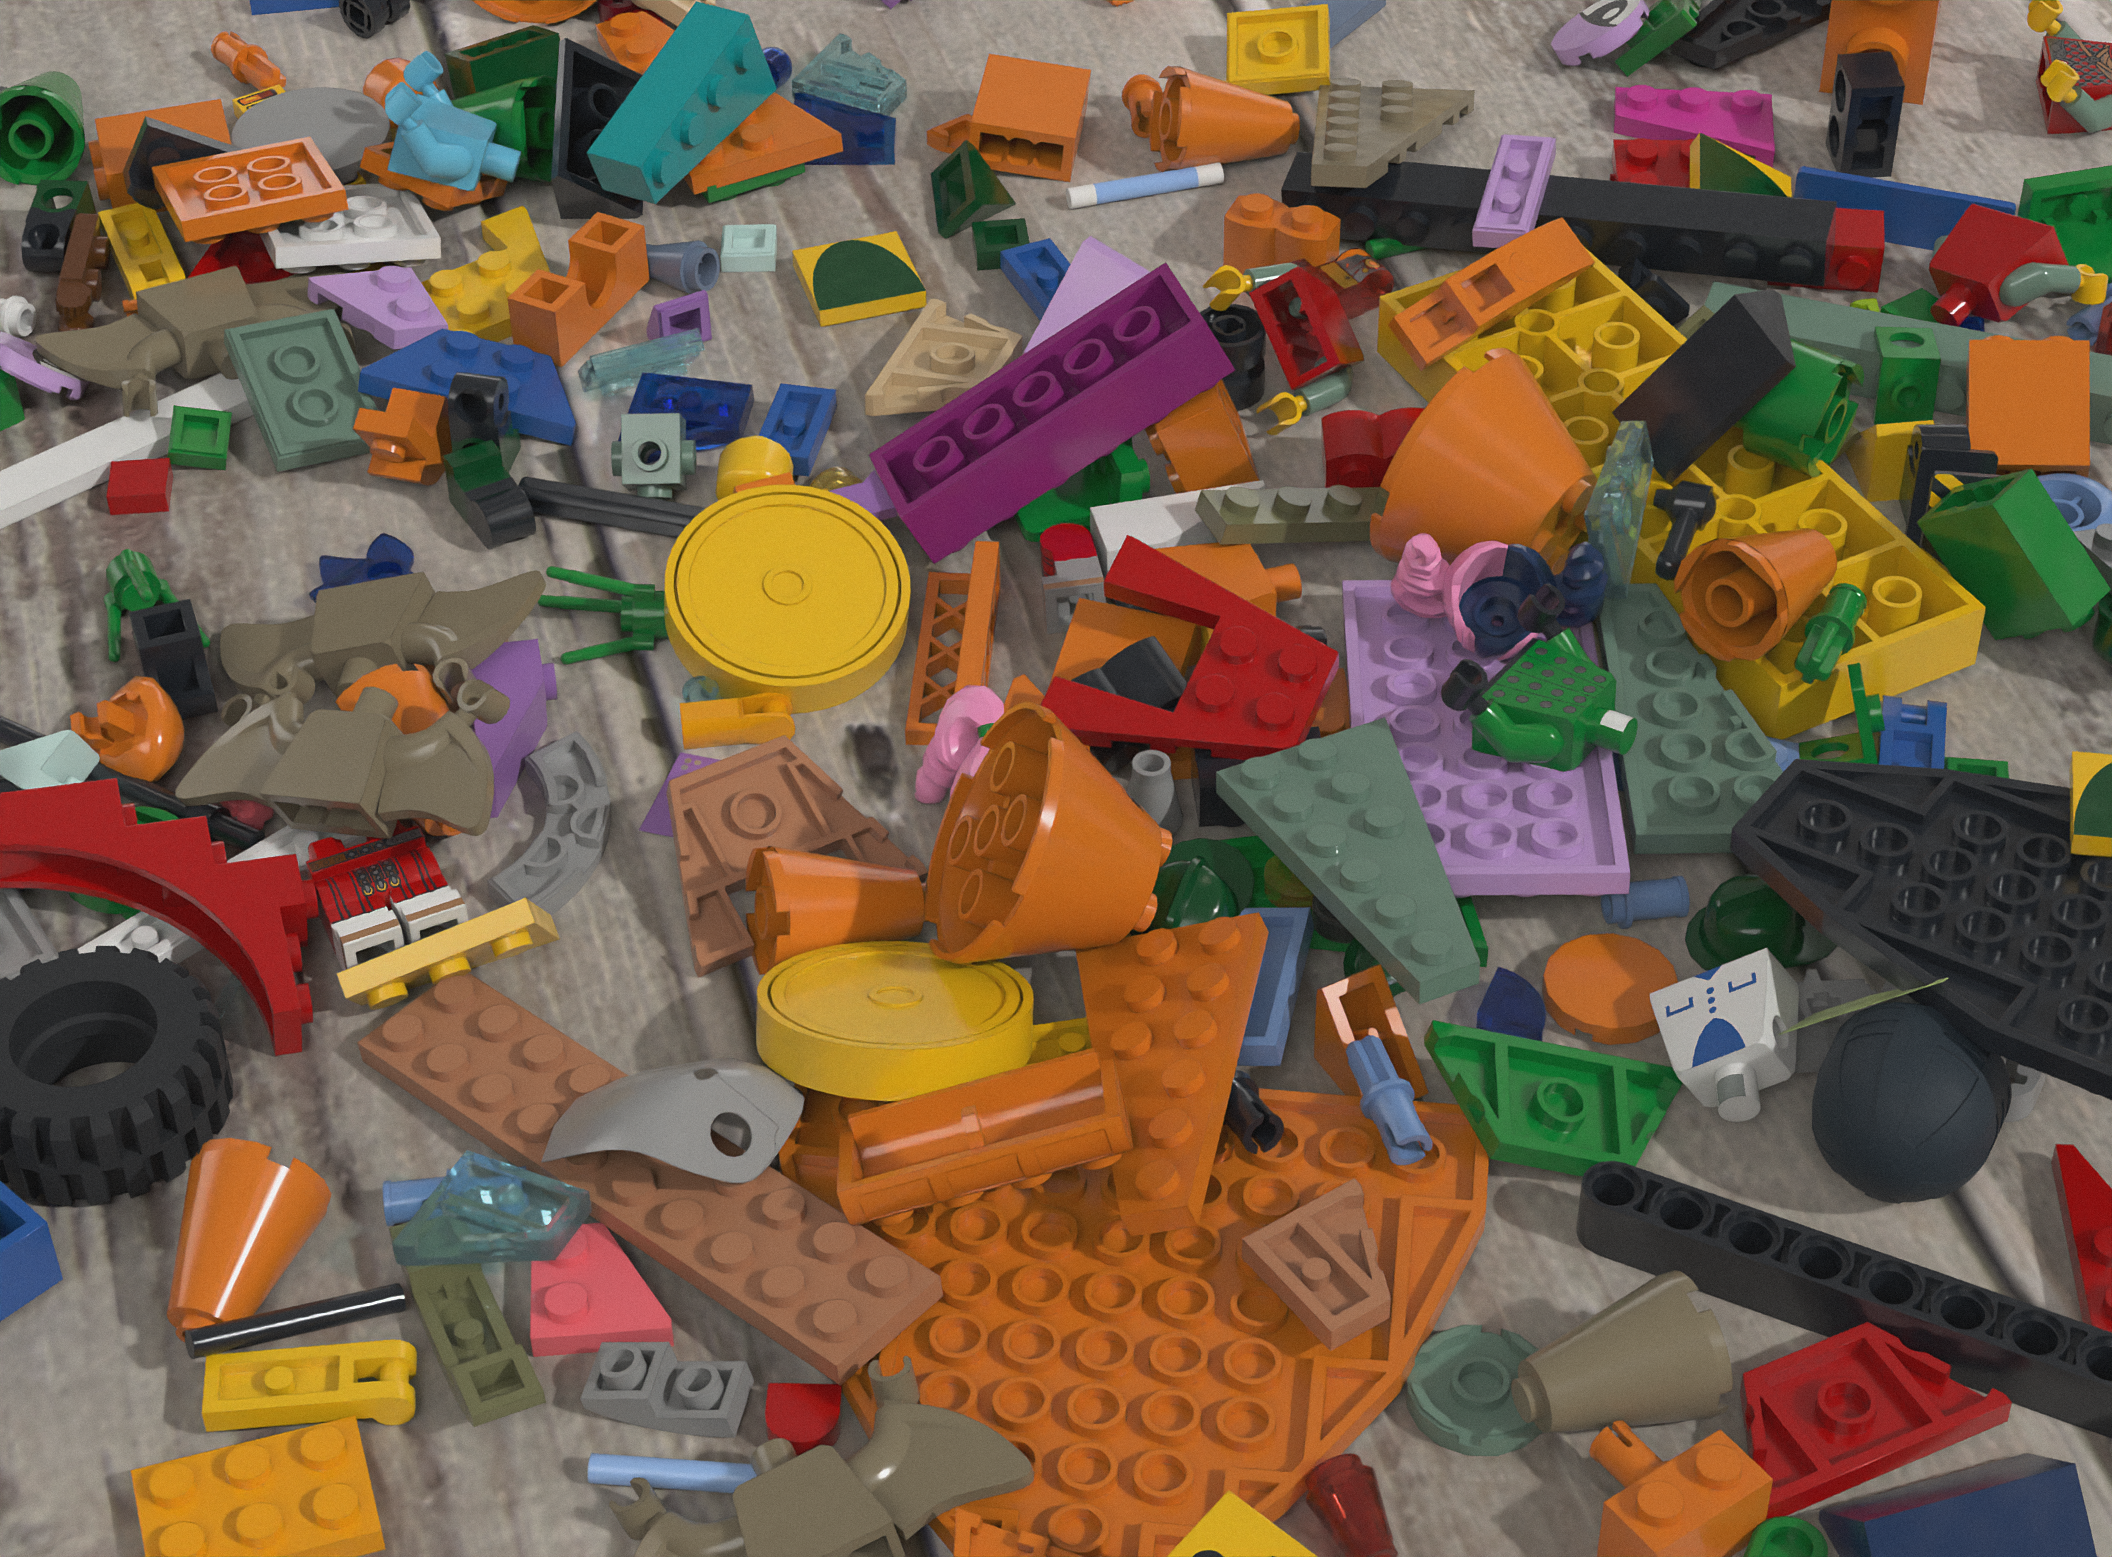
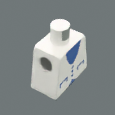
M1767 948L1650 993V1002L1677 1077L1703 1106L1713 1108L1718 1106V1113L1723 1119L1732 1122H1742L1754 1118L1761 1109L1759 1090L1788 1080L1795 1072L1797 1029L1784 1034L1780 1033L1798 1023V984Z

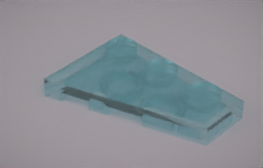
M1621 421L1612 446L1607 448L1606 461L1584 513L1589 537L1588 543L1602 554L1605 565L1604 570L1608 575L1605 598L1627 599L1654 465L1646 421Z

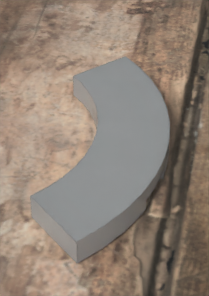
M578 731L525 757L527 775L535 782L544 798L546 820L543 831L536 835L527 850L513 864L487 880L489 897L500 908L527 898L550 915H553L580 891L595 871L603 856L611 828V802L607 778L598 756Z

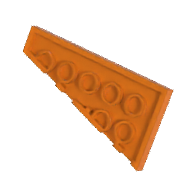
M644 11L622 13L609 21L595 24L598 42L608 58L642 75L675 31ZM773 92L722 142L711 150L684 179L695 195L707 191V187L717 185L716 188L842 152V136L837 130Z
M1259 912L1231 918L1219 917L1209 922L1172 929H1155L1145 934L1125 937L1114 945L1075 950L1091 1047H1095L1096 1051H1098L1099 1061L1114 1058L1130 1120L1133 1151L1122 1153L1121 1158L1112 1164L1120 1217L1131 1237L1197 1227L1199 1225L1269 934Z

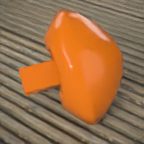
M135 676L117 690L109 701L103 700L96 703L98 717H87L79 711L70 715L71 730L76 732L99 755V762L126 776L149 782L158 781L177 762L183 751L184 726L182 718L171 697L154 678Z

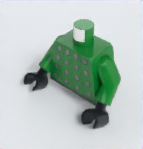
M1544 584L1535 596L1529 594L1518 610L1520 625L1532 633H1543L1546 641L1533 638L1489 682L1486 672L1478 663L1470 659H1463L1443 684L1441 697L1447 707L1456 711L1468 709L1472 713L1469 717V721L1473 724L1472 750L1502 757L1511 763H1528L1567 772L1575 770L1596 746L1625 755L1634 743L1638 721L1636 718L1615 711L1616 679L1612 673L1599 668L1587 656L1569 627L1563 630L1556 620L1564 610L1565 600L1562 593L1551 584Z

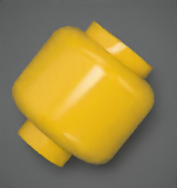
M757 435L739 438L728 444L719 457L715 490L717 500L733 494L734 487L788 472H791L793 477L794 466L789 452L781 444L764 436Z

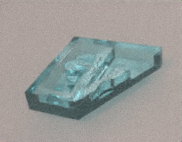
M841 33L791 81L793 99L814 104L818 108L833 109L855 115L865 121L883 123L907 98L906 79L894 70L882 66L881 61L870 52L863 54L862 57L852 50V39Z

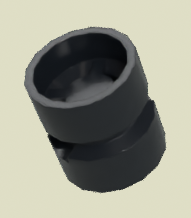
M1231 304L1223 311L1207 307L1200 314L1235 371L1222 380L1237 411L1250 408L1261 400L1265 391L1264 356L1266 354V331L1257 311L1248 306Z

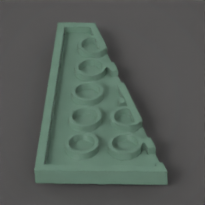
M1656 583L1607 584L1603 612L1595 619L1603 669L1612 673L1617 681L1615 711L1636 718L1638 721L1637 734L1632 747L1625 755L1617 753L1634 854L1733 853L1730 850L1733 826L1783 773L1775 761L1777 751L1732 689L1726 691L1716 679V666L1707 654H1698L1687 638L1688 633L1683 628L1678 613Z
M1385 717L1322 738L1309 739L1300 745L1270 755L1250 758L1242 764L1216 772V793L1419 1005L1479 984L1480 960Z

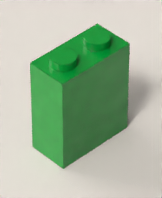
M2032 468L1954 487L1917 521V524L1953 578L1986 607L1983 623L1995 640L2021 635L2027 640L2045 631L2059 628L2064 633L2073 631L2087 623L2094 616L2095 611L2092 607L2111 590Z

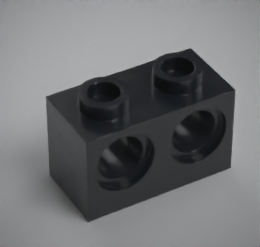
M1891 52L1838 54L1826 136V147L1836 172L1870 178L1891 177L1905 85Z

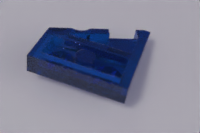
M795 93L794 105L840 132L843 143L842 152L805 162V165H895L897 143L896 118L806 93Z
M642 372L627 414L680 413L686 420V440H695L696 452L728 445L743 437L755 401L753 386L751 384ZM661 451L652 453L648 457L647 463L659 461Z

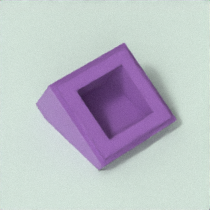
M705 290L653 306L646 328L647 338L661 355L712 339L708 293Z

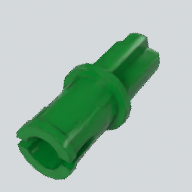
M1847 583L1833 586L1826 597V602L1821 611L1813 615L1807 622L1804 632L1806 640L1794 662L1795 669L1803 673L1801 680L1805 683L1813 684L1815 679L1821 681L1828 680L1840 656L1848 653L1852 648L1856 636L1854 628L1859 617L1865 611L1863 609L1867 606L1865 594L1856 586Z

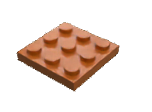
M310 136L152 167L155 188L185 242L193 241L197 244H212L223 240L226 234L244 230H248L251 233H267L279 228L280 223L299 219L305 222H321L332 218L334 212L349 210L345 188Z

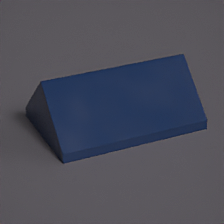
M2024 1453L1821 1509L1818 1518L1839 1557H2097L2076 1464L2030 1453Z

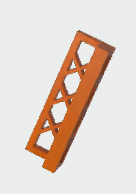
M975 541L971 573L929 572L905 727L906 745H929L935 735V729L938 724L921 723L922 719L944 708L947 700L966 685L988 687L1001 590L999 542ZM940 594L968 595L966 602L952 608L940 599ZM953 628L962 634V640L950 647L945 646L936 639ZM949 668L957 674L956 680L942 688L930 679L935 674Z

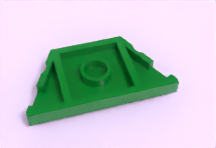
M1432 1020L1424 1035V1046L1490 1159L1583 1177V1174L1591 1166L1600 1162L1617 1161L1636 1166L1683 1084L1677 1077L1673 1067L1436 1020Z

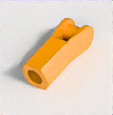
M764 692L742 698L679 703L684 750L739 745L743 743L763 744L783 735L790 740L795 734V723L790 716L793 704L789 697L782 694Z

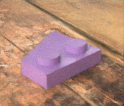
M385 266L377 271L309 277L307 296L310 301L319 305L331 300L343 307L342 320L358 329L370 332L376 340L392 349H402L442 328L448 330L446 320L411 267Z

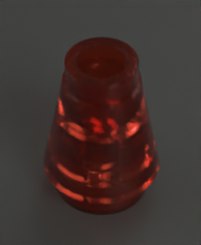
M1349 1453L1332 1457L1312 1469L1305 1479V1484L1309 1491L1306 1496V1504L1346 1557H1397L1398 1551L1393 1543L1392 1532L1374 1468L1364 1465L1357 1454Z

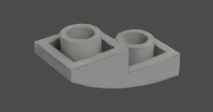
M602 1342L580 1400L587 1410L641 1427L685 1435L735 1438L754 1383V1378L746 1361H678L669 1342Z

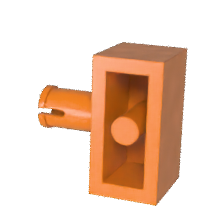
M1623 1420L1615 1421L1612 1425V1429L1618 1434V1437L1607 1426L1596 1436L1589 1450L1590 1457L1597 1463H1600L1625 1487L1624 1490L1604 1501L1597 1557H1731L1748 1546L1753 1531L1759 1524L1766 1521L1773 1478L1721 1429L1675 1458L1664 1462L1631 1431V1427Z

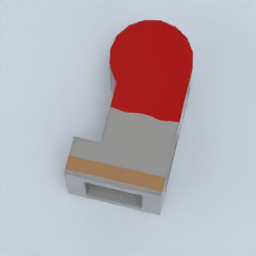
M1074 523L1053 525L1044 530L1040 535L1043 614L1047 634L1068 631L1079 598L1106 603L1104 578L1092 534L1087 528Z

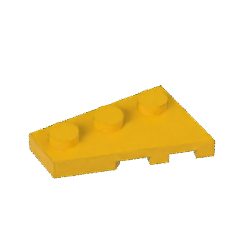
M523 898L336 974L346 999L361 1006L368 1004L371 1010H376L406 999L409 996L407 990L431 982L433 985H437L441 980L453 976H465L473 968L513 957L560 938L552 916L527 898Z

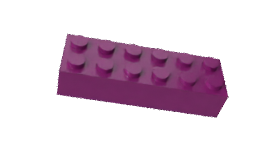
M1165 262L869 454V457L900 518L935 564L949 554L960 551L971 540L997 523L1011 518L1019 509L1050 489L1061 486L1070 476L1098 458L1112 453L1120 444L1146 427L1160 422L1171 411L1199 393L1210 390L1219 380L1235 371L1207 323Z

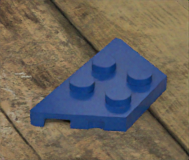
M442 328L362 368L360 372L358 392L388 400L393 388L441 395L448 398L452 379L457 372L502 376L506 378L508 383V411H511L514 429H519V433L569 446L573 443L576 422L551 356L533 352L526 346L506 345L478 338L471 332L451 331Z

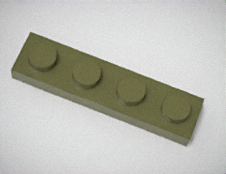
M1334 485L1330 488L1303 489L1294 486H1282L1279 489L1230 487L1227 490H1201L1195 511L1219 544L1370 541L1371 515L1376 512L1383 516L1390 493L1382 487L1350 488L1344 485Z

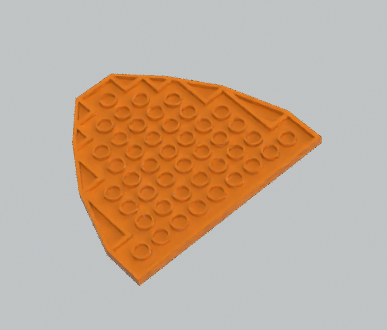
M795 1083L794 1086L803 1093L804 1104L802 1114L794 1129L778 1152L780 1173L844 1214L837 1195L840 1132L851 1130L847 1121L849 1114L896 1101L848 1098L820 1092ZM1259 1088V1098L1273 1113L1281 1118L1284 1124L1282 1138L1268 1152L1263 1153L1258 1146L1257 1154H1252L1244 1148L1240 1139L1228 1125H1222L1197 1227L1131 1237L1120 1217L1112 1165L1096 1170H1086L1080 1165L1052 1172V1176L1044 1183L1031 1188L1017 1189L1008 1184L983 1191L981 1197L976 1201L961 1207L949 1208L943 1206L941 1202L914 1210L913 1214L906 1220L890 1226H876L873 1224V1221L860 1224L938 1274L941 1278L943 1296L842 1384L843 1394L868 1439H870L874 1431L875 1413L879 1409L868 1374L870 1363L874 1360H879L883 1376H893L904 1368L903 1357L908 1356L911 1358L920 1393V1398L916 1404L944 1408L983 1423L998 1432L1020 1450L1030 1461L1034 1471L1033 1482L1023 1489L972 1501L957 1506V1508L981 1515L983 1523L1019 1535L1022 1530L1049 1538L1051 1546L1083 1557H1167L1228 1490L1273 1523L1288 1511L1401 1392L1407 1376L1409 1377L1415 1365V1357L1420 1347L1428 1340L1484 1232L1489 1156L1459 1104L1412 1101L1421 1123H1423L1432 1139V1149L1430 1151L1423 1150L1426 1156L1415 1163L1397 1165L1390 1160L1376 1124L1362 1113L1360 1108L1362 1096ZM1355 1178L1361 1184L1364 1194L1363 1209L1368 1229L1372 1228L1378 1248V1267L1384 1272L1391 1298L1390 1317L1330 1351L1242 1259V1239ZM956 1507L940 1514L928 1523L953 1555Z

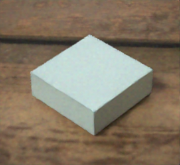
M773 224L723 226L720 252L721 272L776 271L777 226Z

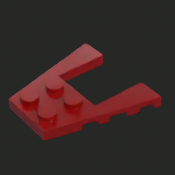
M1127 535L1104 579V596L1214 629L1174 712L1057 676L1054 677L1040 705L1050 709L1076 737L1081 738V743L1087 746L1111 748L1113 741L1150 744V750H1157L1163 753L1175 754L1178 747L1211 749V757L1248 760L1254 757L1270 755L1303 743L1339 668V652L1140 540Z

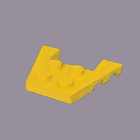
M523 205L481 221L483 240L495 251L486 252L480 255L478 260L456 269L435 272L431 275L430 279L421 282L446 320L448 330L471 332L478 338L499 342L512 336L507 298L537 269L550 272L528 211ZM376 262L368 268L355 270L350 273L377 271L386 265L383 262Z

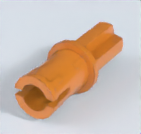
M227 31L221 32L214 38L211 45L213 57L228 66L233 77L240 83H251L259 90L278 84L281 87H285L286 77L280 73L278 66L268 60L266 52L261 47L247 44L232 31H230V35Z

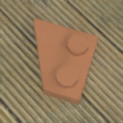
M1355 1178L1242 1239V1259L1330 1351L1390 1317L1391 1298L1384 1272L1378 1267V1248L1373 1229H1368L1363 1209L1364 1194L1361 1184Z

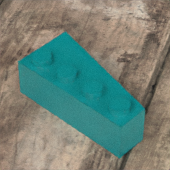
M695 2L587 151L589 160L603 190L656 204L700 163L710 151L777 90L749 14Z

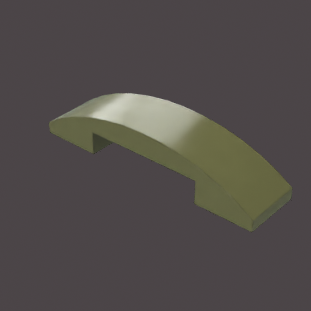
M458 1206L389 1228L399 1264L430 1345L458 1405L471 1425L476 1427L546 1403L544 1391L522 1343L516 1345L482 1272L478 1249Z

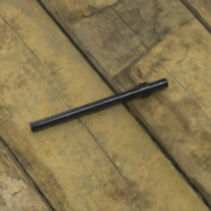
M0 715V743L12 747L46 736ZM98 762L85 779L89 782L117 778L121 797L145 807L165 810L179 819L206 816L211 842L223 840V842L245 851L266 838L263 831L232 818L229 810L221 805L212 803L200 806H185L175 796V792L153 782L126 776L105 766L101 762Z

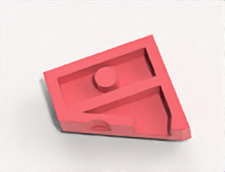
M588 1223L532 1228L530 1341L533 1357L598 1352L602 1342H669L671 1347L674 1346L671 1318L604 1224Z

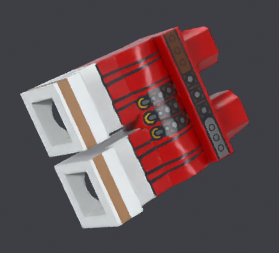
M397 820L391 839L366 837L367 842L346 849L341 839H335L332 836L309 844V861H306L308 878L313 879L315 884L318 917L322 921L342 971L359 965L356 957L357 951L377 946L389 953L421 940L420 930L435 925L449 929L468 921L466 904L457 889L451 890L441 873L433 852L426 846L425 837L418 825L405 829L401 822Z

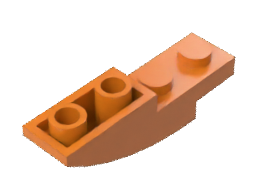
M1563 217L1508 242L1447 278L1439 289L1394 316L1388 326L1420 371H1423L1501 320L1503 322L1508 321L1585 272L1595 264V261Z

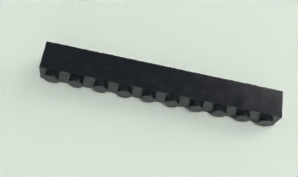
M1297 152L1281 188L1282 203L1289 208L1313 205L1341 219L1340 239L1368 241L1376 238H1390L1400 242L1402 245L1488 254L1498 249L1474 247L1472 238L1473 226L1491 169L1402 161L1400 164L1388 163V173L1367 188L1311 186L1313 153ZM1550 175L1534 229L1563 217L1581 244L1604 265L1622 267L1636 257L1650 270L1824 287L1835 246L1837 202Z

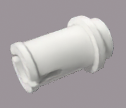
M11 296L8 299L0 298V331L17 338L28 336L36 324V310L34 306L29 304L22 296Z

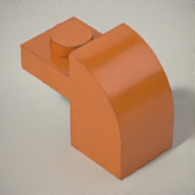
M393 388L385 412L359 408L353 430L370 447L369 451L372 457L367 470L369 475L428 486L438 482L445 471L443 456L452 453L448 398L446 396Z

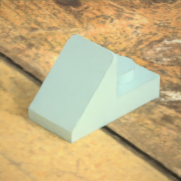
M71 730L60 731L0 750V780L6 779L12 782L18 790L81 783L85 781L93 768L98 764L100 757L76 732Z

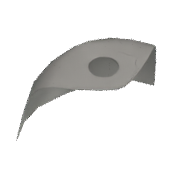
M717 1058L645 1070L616 1079L577 1098L554 1125L541 1162L604 1150H624L642 1153L680 1169L719 1181L747 1183L763 1173L785 1144L802 1114L804 1096L802 1091L765 1066L735 1058ZM704 1068L713 1069L718 1073L717 1075L714 1074L710 1079L703 1078V1080H699L694 1076L695 1071ZM722 1113H734L740 1116L749 1127L751 1142L746 1152L740 1156H726L718 1151L713 1144L710 1135L713 1120Z

